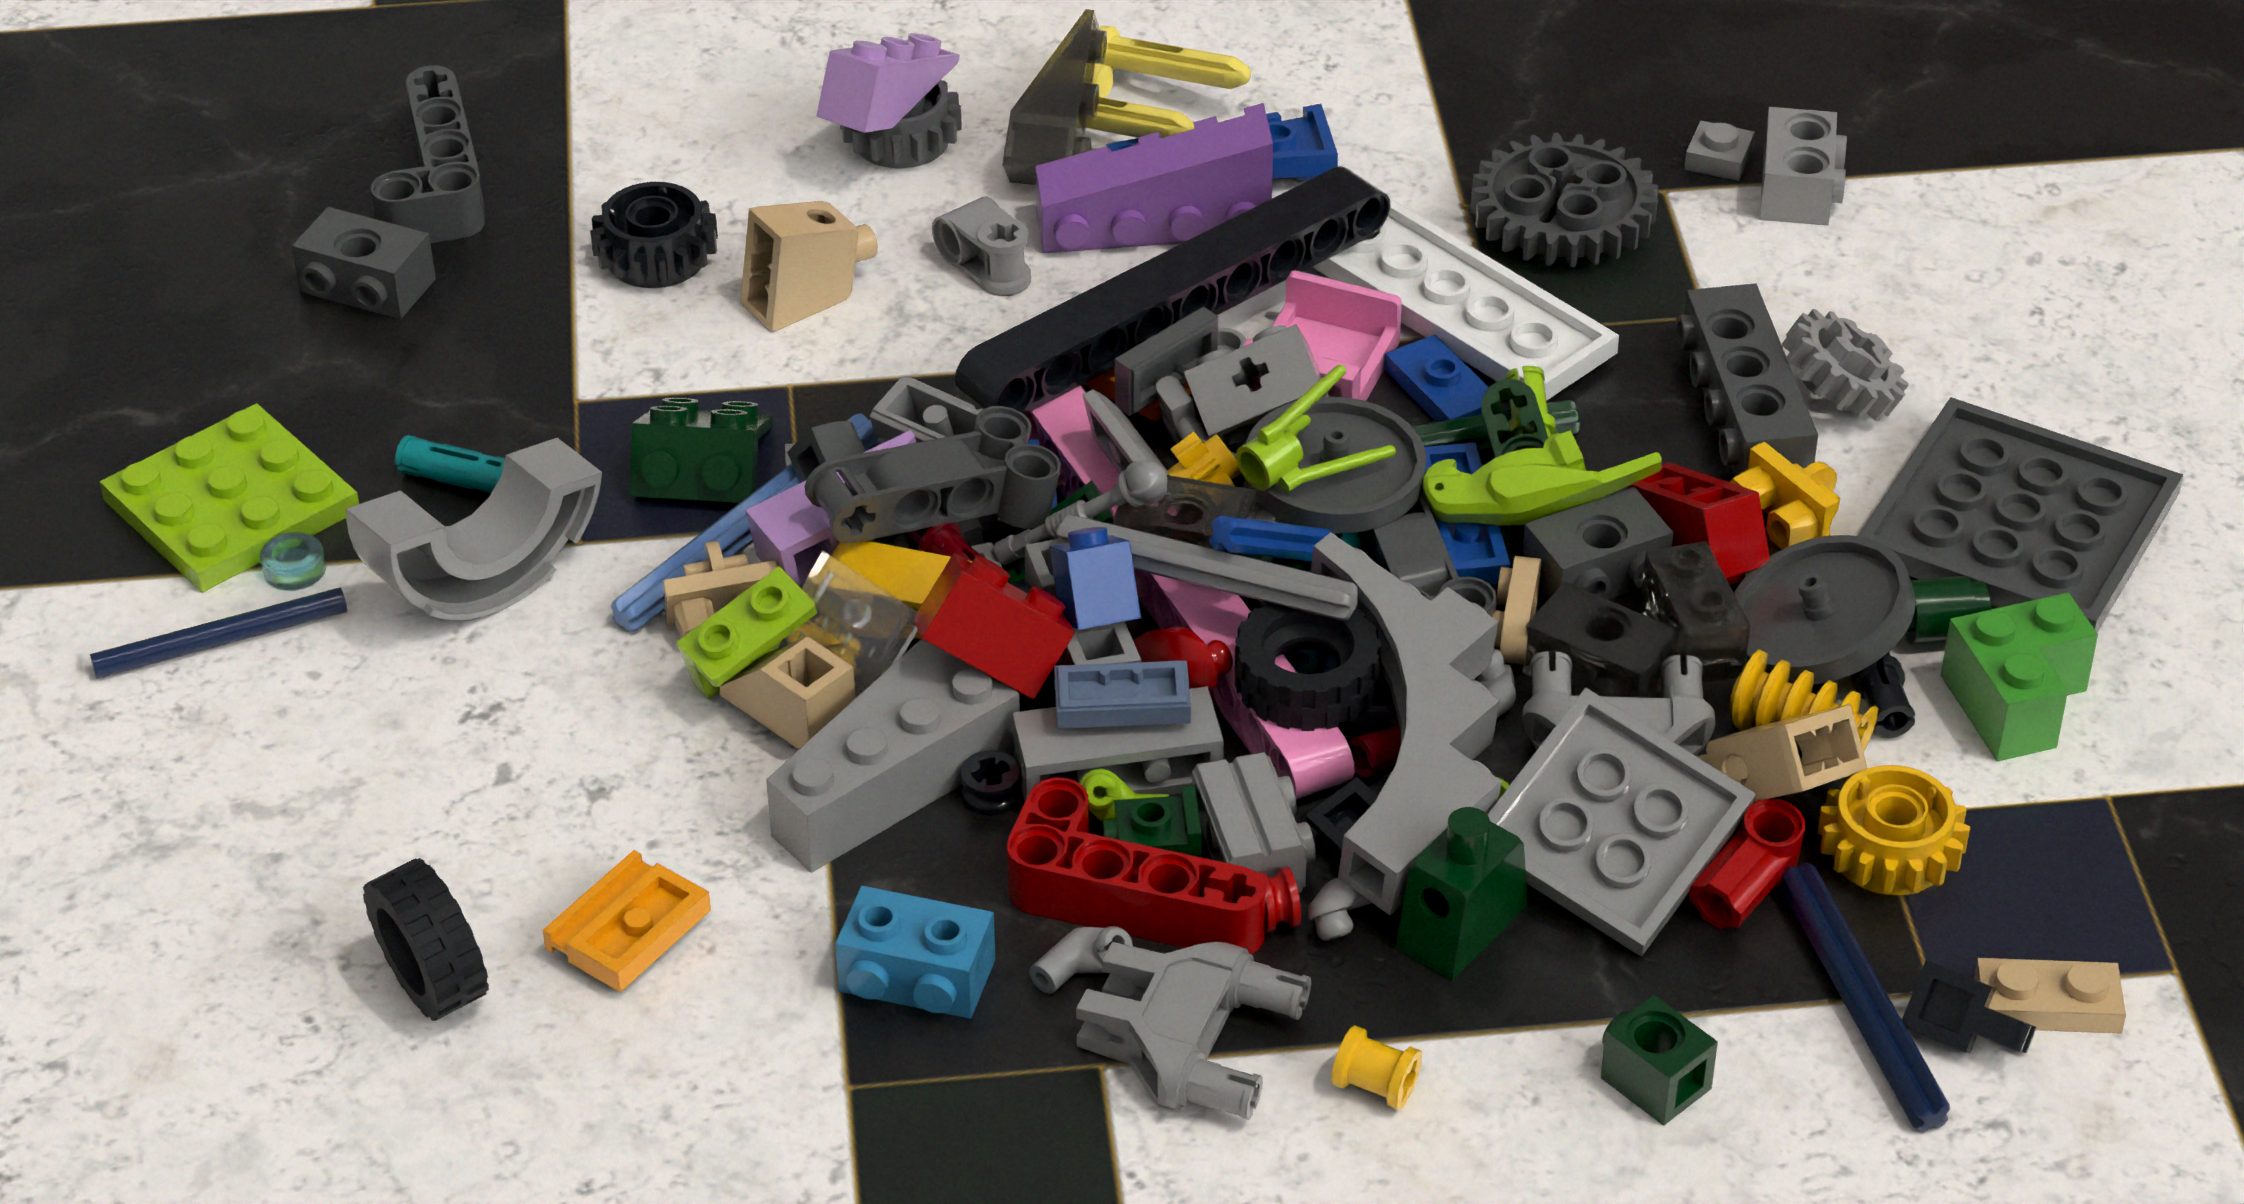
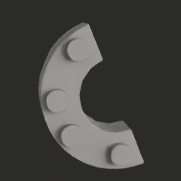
M554 438L507 454L501 477L489 498L472 515L451 526L442 525L400 490L346 508L349 537L357 555L370 570L411 604L421 608L428 615L452 621L485 617L519 602L535 591L557 570L550 564L561 551L568 539L578 543L589 523L598 499L602 471L559 438Z

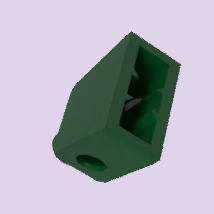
M1462 807L1453 811L1448 818V827L1414 859L1409 869L1396 950L1453 981L1527 907L1525 851L1522 840L1517 835L1492 823L1488 815L1480 809Z

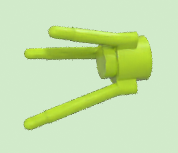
M1344 365L1334 367L1275 421L1260 429L1256 438L1237 450L1236 457L1240 471L1254 488L1265 491L1278 483L1283 491L1288 493L1302 483L1372 464L1376 461L1393 457L1396 454V448L1393 445H1387L1302 469L1298 467V463L1303 460L1304 455L1302 446L1296 436L1309 426L1311 418L1304 413L1346 374Z

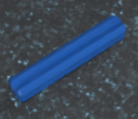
M1219 516L1211 523L1214 533L1209 541L1216 551L1312 561L1314 545L1330 532L1332 533L1330 529Z

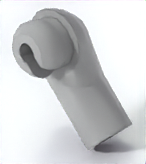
M1336 878L1327 882L1312 900L1307 910L1309 921H1315L1317 936L1323 941H1329L1345 936L1352 931L1353 922L1347 911L1372 904V902L1342 880Z
M1116 926L1107 928H1075L1030 967L1029 975L1033 983L1041 991L1052 994L1074 974L1106 973L1102 971V960L1111 943L1116 942L1133 946L1132 938L1128 932Z

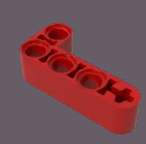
M1057 777L1046 779L1036 784L1029 792L1007 842L1008 895L1011 903L1018 910L1031 915L1086 927L1107 928L1116 926L1124 929L1131 937L1181 948L1209 942H1226L1246 948L1249 954H1253L1264 943L1266 884L1263 878L1254 870L1230 863L1090 834L1089 796L1086 789L1074 780Z

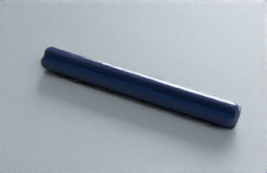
M1804 863L1797 868L1793 866L1788 867L1782 875L1784 881L1781 883V890L1909 1121L1915 1129L1922 1132L1932 1127H1942L1948 1121L1946 1114L1950 1110V1104L1820 874L1809 863Z

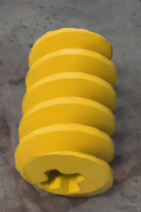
M1758 649L1751 656L1737 678L1731 693L1729 713L1732 716L1736 729L1743 731L1851 704L1863 752L1865 751L1877 721L1878 708L1876 706L1869 708L1864 715L1858 713L1861 702L1860 693L1852 690L1839 705L1835 703L1837 683L1828 680L1818 693L1814 694L1812 693L1814 673L1804 670L1795 682L1791 684L1788 682L1791 663L1781 660L1769 674L1765 672L1768 660L1767 653ZM1796 743V746H1797V749H1798V752H1799V751H1801V748H1800L1799 744Z

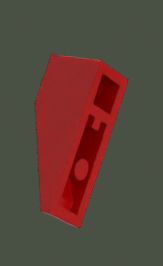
M1670 462L1662 464L1659 472L1618 490V492L1635 487L1673 531L1671 554L1686 571L1710 579L1714 585L1740 583L1746 577L1748 571L1757 569L1770 560L1760 496L1757 491Z

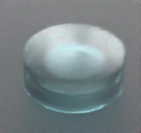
M293 532L279 535L270 540L260 553L265 581L270 586L279 590L295 591L310 587L317 583L326 571L323 546L317 538L309 534Z

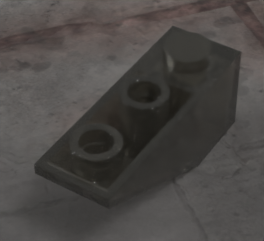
M1085 9L1010 111L1002 163L1010 183L1036 185L1035 166L1091 151V138L1084 137L1087 117L1095 118L1099 105V84L1092 83L1095 64H1104L1107 52V31L1100 30L1094 10Z

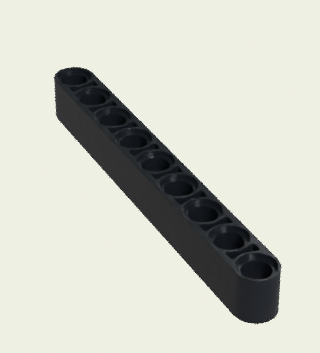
M1342 166L1332 168L975 346L965 354L956 369V386L983 408L1004 406L1026 414L1115 368V358L1196 310L1205 307L1214 314L1219 315L1285 281L1291 271L1303 272L1371 237L1383 226L1389 215L1391 207L1390 198L1386 193L1348 168Z

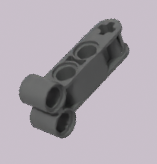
M991 406L982 409L977 414L974 432L835 458L816 467L808 476L804 487L805 495L813 505L823 508L830 518V531L837 540L843 543H855L997 514L1005 523L1014 527L1031 529L1044 524L1046 517L1051 514L1061 463L1058 456L1051 450L1039 445L1028 444L1032 425L1022 412L1004 406ZM836 472L839 473V475L842 477V479L844 480L845 483L842 482V480L840 479V477L837 475ZM844 518H845V519L847 520V522L850 524V526L852 527V529H850V527L847 525V523L845 522Z
M1423 491L1414 506L1397 520L1375 529L1359 532L1362 538L1363 551L1372 561L1401 581L1412 584L1429 600H1432L1446 587H1449L1469 602L1481 606L1491 617L1495 613L1496 592L1489 583L1474 577H1458Z

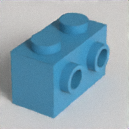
M861 885L835 943L839 992L857 995L865 999H877L916 1007L932 1013H945L971 1019L996 960L994 912Z

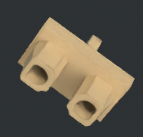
M717 540L705 542L706 561L683 565L684 576L663 580L665 596L664 613L667 626L676 625L682 638L778 567L777 561L772 560L748 565L746 554L723 558Z

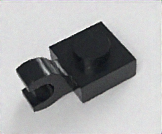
M1928 960L1924 963L1902 1018L1907 1029L1965 1053L1971 1052L1977 1035L2018 1052L2027 1053L2037 1029L2036 1026L1989 1008L1996 990L1995 987Z

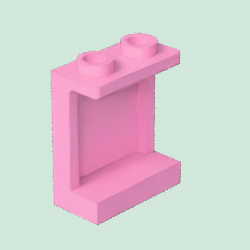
M1293 270L1286 279L1284 307L1272 327L1284 325L1288 328L1297 324L1309 344L1322 378L1337 365L1345 366L1346 374L1328 391L1329 397H1346L1366 401L1384 371L1385 353L1395 350L1400 343L1402 300L1394 294ZM1248 338L1243 346L1252 343L1253 339ZM1261 375L1251 379L1253 384L1251 392L1262 388L1260 384Z

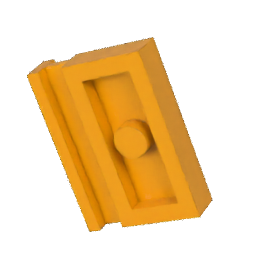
M633 850L543 929L545 949L551 953H554L556 950L563 952L568 956L570 964L621 993L711 911L709 891L659 863H656L653 867L642 861L641 853Z

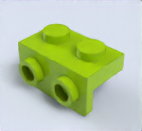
M778 566L679 639L676 644L693 683L710 699L720 691L719 686L765 654L779 648L810 625V619L817 614V609L814 601Z

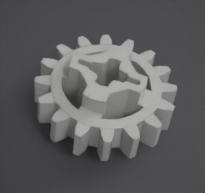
M1812 309L1808 315L1802 313L1787 332V337L1782 343V347L1790 352L1786 357L1787 362L1800 367L1801 371L1797 377L1803 381L1805 386L1818 397L1824 396L1832 400L1836 409L1852 411L1860 419L1867 413L1875 421H1878L1883 414L1888 417L1906 395L1904 391L1909 385L1907 381L1900 377L1904 373L1903 367L1890 362L1889 358L1893 353L1882 339L1876 334L1866 333L1857 328L1854 321L1838 318L1831 311L1824 317L1819 311Z

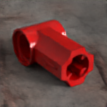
M1771 798L1756 801L1748 807L1740 831L1691 885L1689 900L1699 910L1701 919L1720 930L1725 927L1739 928L1773 888L1781 886V883L1784 881L1782 875L1790 866L1797 868L1805 832V819L1800 810L1789 802Z

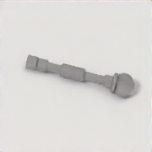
M1135 461L1129 464L1126 470L1119 474V484L1115 485L1112 490L1088 502L1079 500L1046 517L1044 524L1032 530L1027 529L1017 535H1010L994 544V552L997 559L1003 565H1008L1024 556L1026 544L1043 542L1052 537L1057 539L1056 530L1058 524H1061L1066 515H1076L1093 520L1094 516L1116 505L1121 506L1128 502L1134 507H1139L1145 501L1156 502L1162 499L1167 491V474L1165 470L1154 461Z

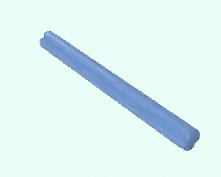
M862 413L855 414L847 420L854 424L865 451L878 442L879 437L875 435L871 420H868ZM792 463L617 597L611 604L614 622L618 626L622 625L628 632L637 631L663 611L665 604L663 580L684 576L683 565L706 561L705 542L717 540L723 558L733 556L750 543L753 539L745 510L800 484Z

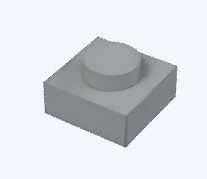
M1700 120L1686 151L1684 170L1740 181L1753 151L1755 132L1736 128L1727 123H1711Z

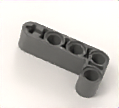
M432 65L417 68L407 76L406 90L412 130L421 167L384 173L371 184V196L375 219L429 233L430 243L470 237L483 229L486 217L480 173L457 79L454 72L447 67Z

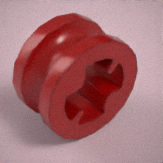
M1290 867L1278 868L1277 874L1273 877H1268L1264 871L1257 872L1266 884L1265 933L1274 932L1276 925L1281 922H1285L1289 928L1299 927L1302 917L1301 903L1296 880Z

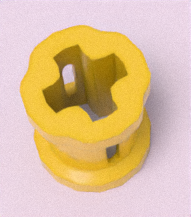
M1354 1025L1349 1029L1339 1047L1332 1068L1331 1082L1333 1085L1343 1089L1352 1084L1387 1098V1106L1401 1110L1411 1095L1418 1079L1422 1064V1051L1411 1046L1405 1051H1401L1367 1038V1030Z

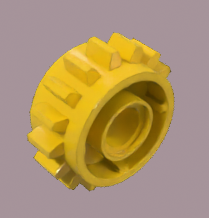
M1899 765L1870 767L1853 776L1844 777L1841 790L1830 788L1827 791L1825 806H1821L1817 833L1822 835L1820 850L1822 854L1832 855L1834 860L1833 869L1837 873L1841 872L1851 882L1866 890L1885 895L1919 893L1934 884L1937 886L1944 884L1946 870L1958 872L1960 869L1962 854L1966 853L1970 826L1964 824L1967 810L1964 805H1955L1952 797L1953 791L1949 787L1946 788L1936 778L1923 771Z

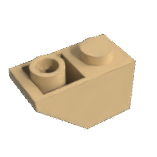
M808 636L765 654L719 686L721 697L797 749L805 745L856 698L854 667Z

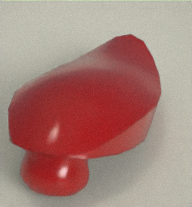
M1177 626L1148 631L1133 641L1141 662L1187 661L1189 689L1208 686L1209 692L1212 691L1218 683V675L1227 674L1233 666L1231 652L1224 642L1213 640L1206 645L1196 633L1183 627Z

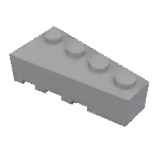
M921 639L766 779L771 836L811 873L961 786V769L963 763L970 756L990 750L1004 752L1011 756L1014 755L1012 713L1020 712L1019 693L1003 682Z

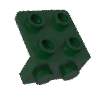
M662 399V406L650 407L649 412L632 423L630 496L732 503L742 502L756 491L758 439L773 427V414L758 413V404L753 402H723L722 409L706 410L698 409V400Z

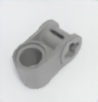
M987 196L981 197L935 218L932 222L933 240L941 256L949 264L957 266L978 282L985 291L1001 296L1013 295L1022 292L1030 285L1031 269L1024 261V248L1029 242L1028 227L1001 209L993 199Z

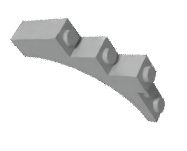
M1330 532L1314 545L1311 573L1352 582L1357 586L1358 602L1356 609L1359 608L1366 613L1368 621L1370 623L1374 622L1378 629V639H1381L1380 670L1391 690L1400 727V751L1393 771L1375 802L1344 834L1338 878L1391 916L1403 905L1409 869L1414 859L1448 827L1450 814L1462 807H1474L1488 814L1499 799L1502 781L1492 775L1490 770L1481 762L1473 760L1493 743L1500 700L1492 695L1484 685L1474 679L1491 665L1498 621L1488 615L1481 606L1469 602L1449 587H1446L1435 598L1429 600L1412 584L1401 581L1372 561L1365 552L1358 548H1353Z

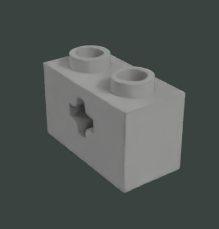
M1297 324L1288 328L1284 325L1267 328L1256 334L1252 343L1233 351L1221 349L1210 352L1197 361L1196 367L1184 371L1209 438L1217 434L1229 450L1246 443L1251 430L1264 416L1283 405L1297 401L1322 378L1309 344ZM1261 375L1260 384L1262 388L1251 392L1253 389L1251 379ZM1328 392L1322 397H1329Z

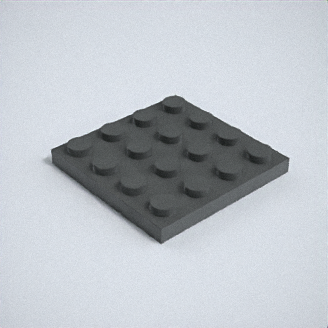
M1950 397L1858 536L1878 541L1892 549L1902 559L1911 577L1932 579L1968 576L1971 582H1985L1989 591L1991 605L1999 608L2069 592L2093 628L2098 632L2180 494L2183 474Z

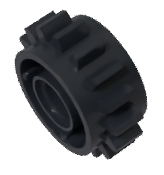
M644 182L626 187L616 192L607 202L601 205L602 215H594L591 219L593 229L590 230L593 256H598L599 267L601 269L609 268L615 278L632 286L662 288L682 283L693 277L702 267L708 265L707 254H716L717 252L716 239H718L715 213H710L709 203L706 200L700 201L692 191L677 184Z

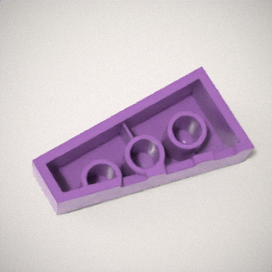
M1264 103L1244 108L1245 115L1218 122L1216 116L1193 122L1195 129L1161 138L1160 132L1138 137V143L1117 151L1112 152L1106 146L1035 166L1036 210L1043 253L1184 243L1272 199L1273 141Z

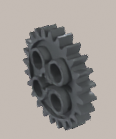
M1553 133L1551 142L1544 143L1536 135H1531L1530 146L1525 147L1513 140L1509 143V153L1495 149L1492 151V162H1480L1479 174L1473 175L1471 213L1476 214L1475 225L1477 228H1487L1486 239L1488 241L1503 238L1502 251L1504 252L1518 247L1522 248L1523 260L1527 261L1538 253L1544 255L1545 264L1551 266L1557 257H1565L1568 265L1575 267L1577 258L1585 256L1591 263L1597 265L1599 264L1600 253L1604 252L1618 259L1621 254V246L1635 250L1638 248V237L1648 238L1650 236V226L1656 222L1658 185L1652 184V171L1641 170L1642 160L1640 158L1624 160L1625 148L1623 147L1609 152L1604 150V139H1599L1590 146L1584 144L1582 134H1577L1572 142H1564L1559 133Z

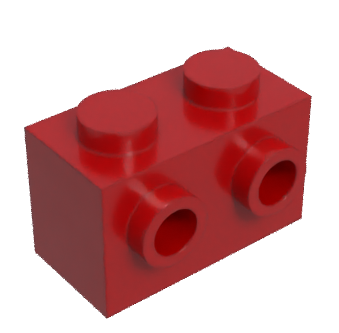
M953 553L913 618L921 638L1034 699L1075 634L1063 613L1066 606L1056 597L1038 587L1032 586L1027 594L1009 584L1007 581L1010 575L1003 568L982 556L976 555L971 563Z

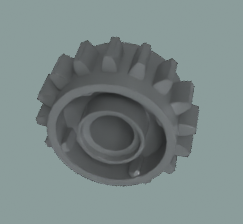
M940 80L893 128L863 133L840 125L842 139L844 143L853 142L854 153L860 154L865 160L879 166L912 168L927 164L942 155L947 149L948 144H955L957 142V131L962 130L959 95L957 92H948L947 82Z

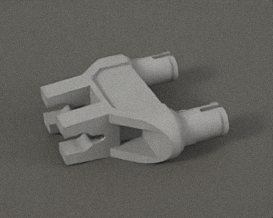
M1549 651L1537 653L1530 662L1532 698L1523 707L1522 723L1527 737L1536 750H1538L1578 698V696H1572L1571 658L1562 652H1555L1554 671L1549 669ZM1680 655L1670 656L1662 662L1661 676L1663 678L1664 698L1600 696L1695 756H1698L1705 747L1715 728V712L1712 706L1703 699V665L1694 656H1686V674L1684 675L1681 674Z
M1112 942L1102 960V971L1110 973L1102 988V992L1086 989L1076 1008V1019L1084 1021L1077 1034V1047L1129 1064L1149 1095L1160 1105L1180 1110L1194 1103L1250 1120L1253 1115V1108L1256 1109L1261 1096L1262 1076L1258 1074L1251 1075L1224 1067L1218 1063L1207 1061V1058L1230 1012L1234 1008H1239L1241 1004L1266 1009L1290 1016L1291 1019L1299 1020L1302 1015V1009H1305L1309 999L1311 977L1306 975L1300 976L1255 962L1253 955L1249 954L1248 949L1226 942L1202 943L1166 954Z

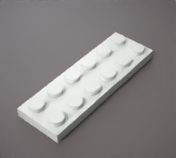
M1391 198L1389 215L1378 232L1313 266L1314 269L1330 279L1399 296L1402 300L1401 323L1424 337L1435 334L1457 357L1497 382L1505 380L1507 372L1514 368H1517L1519 371L1520 381H1524L1522 366L1540 367L1544 370L1546 401L1618 353L1619 335Z

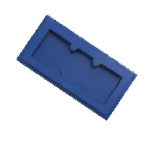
M1435 334L1385 353L1384 370L1436 422L1482 414V398L1489 387Z

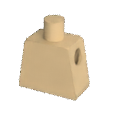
M824 201L749 208L740 303L771 332H774L847 300L852 293L855 263L874 258L877 254L878 244L873 230L866 224L855 226L834 206Z
M1851 704L1753 727L1709 741L1706 747L1707 754L1698 756L1701 760L1756 793L1755 801L1803 792L1867 769ZM1796 743L1799 744V746H1800V748H1801V751H1802V759H1801V761H1800V757H1799V753H1798V749H1797Z

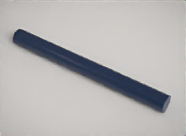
M339 587L89 654L95 677L98 679L347 612V605L343 591Z

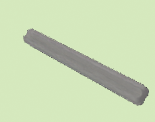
M1066 515L1061 524H1058L1056 530L1057 545L1069 543L1068 533L1071 531L1092 527H1107L1108 535L1130 541L1134 570L1342 621L1348 620L1357 607L1358 588L1352 582L1225 551H1216L1212 548L1076 515Z

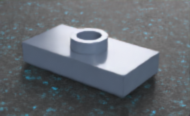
M1187 661L1054 666L1057 729L1191 723Z

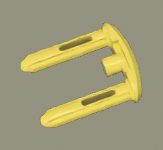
M1103 25L1076 40L1042 73L1033 88L1032 112L1040 127L1051 130L1059 123L1136 138L1160 132L1161 138L1195 129L1193 121L1179 111L1105 98L1110 93L1113 85L1114 69L1225 89H1234L1247 84L1251 78V71L1249 66L1234 56L1121 37L1116 27Z

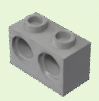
M1769 107L1763 153L1760 220L1829 226L1831 203L1842 204L1846 174L1844 163L1847 136L1836 135L1837 112Z

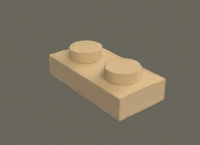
M1977 958L1974 979L1996 988L1989 1008L2036 1026V1031L2122 1034L2126 1011L2118 963Z

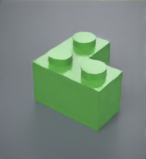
M2069 592L1950 619L1941 677L1997 762L2057 748L2067 696L2087 691L2098 633Z

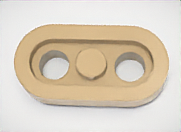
M1515 556L1513 568L1501 567L1497 605L1506 607L1505 611L1496 610L1492 617L1498 621L1494 649L1500 650L1504 663L1525 666L1527 664L1541 575V559Z

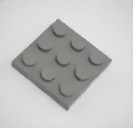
M1585 687L1487 815L1492 823L1517 835L1524 843L1526 880L1528 885L1642 957L1688 895L1691 885L1711 864L1743 821L1748 807L1755 802L1756 793Z

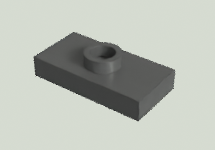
M1202 307L1115 358V405L1130 416L1159 399L1156 383L1162 377L1173 376L1181 384L1186 383L1187 379L1184 371L1196 367L1197 361L1204 355L1218 350V316L1207 308Z

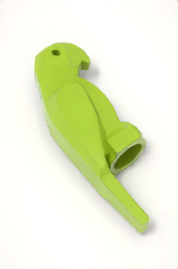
M1571 430L1561 434L1551 435L1544 442L1543 448L1521 449L1494 458L1472 475L1457 470V462L1454 459L1436 462L1427 469L1424 475L1423 492L1436 520L1448 523L1525 525V523L1603 498L1661 470L1662 458L1658 452L1599 472L1586 471L1583 455Z

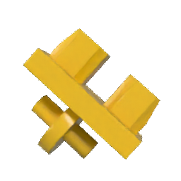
M1766 442L1750 448L1748 470L1732 478L1730 483L1759 492L1761 508L1768 514L1766 531L1769 534L1770 540L1783 550L1809 539L1831 536L1830 526L1839 510L1840 497L1833 492L1837 483V473L1825 462L1820 461L1802 468L1797 463L1792 464Z

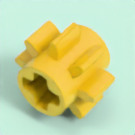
M1193 431L1170 449L1179 462L1167 471L1182 489L1194 508L1208 499L1217 511L1240 494L1232 482L1234 478L1241 474L1237 460L1217 434L1203 443Z

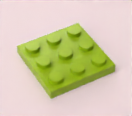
M257 403L99 481L103 500L201 593L346 519V508L359 504L357 491Z

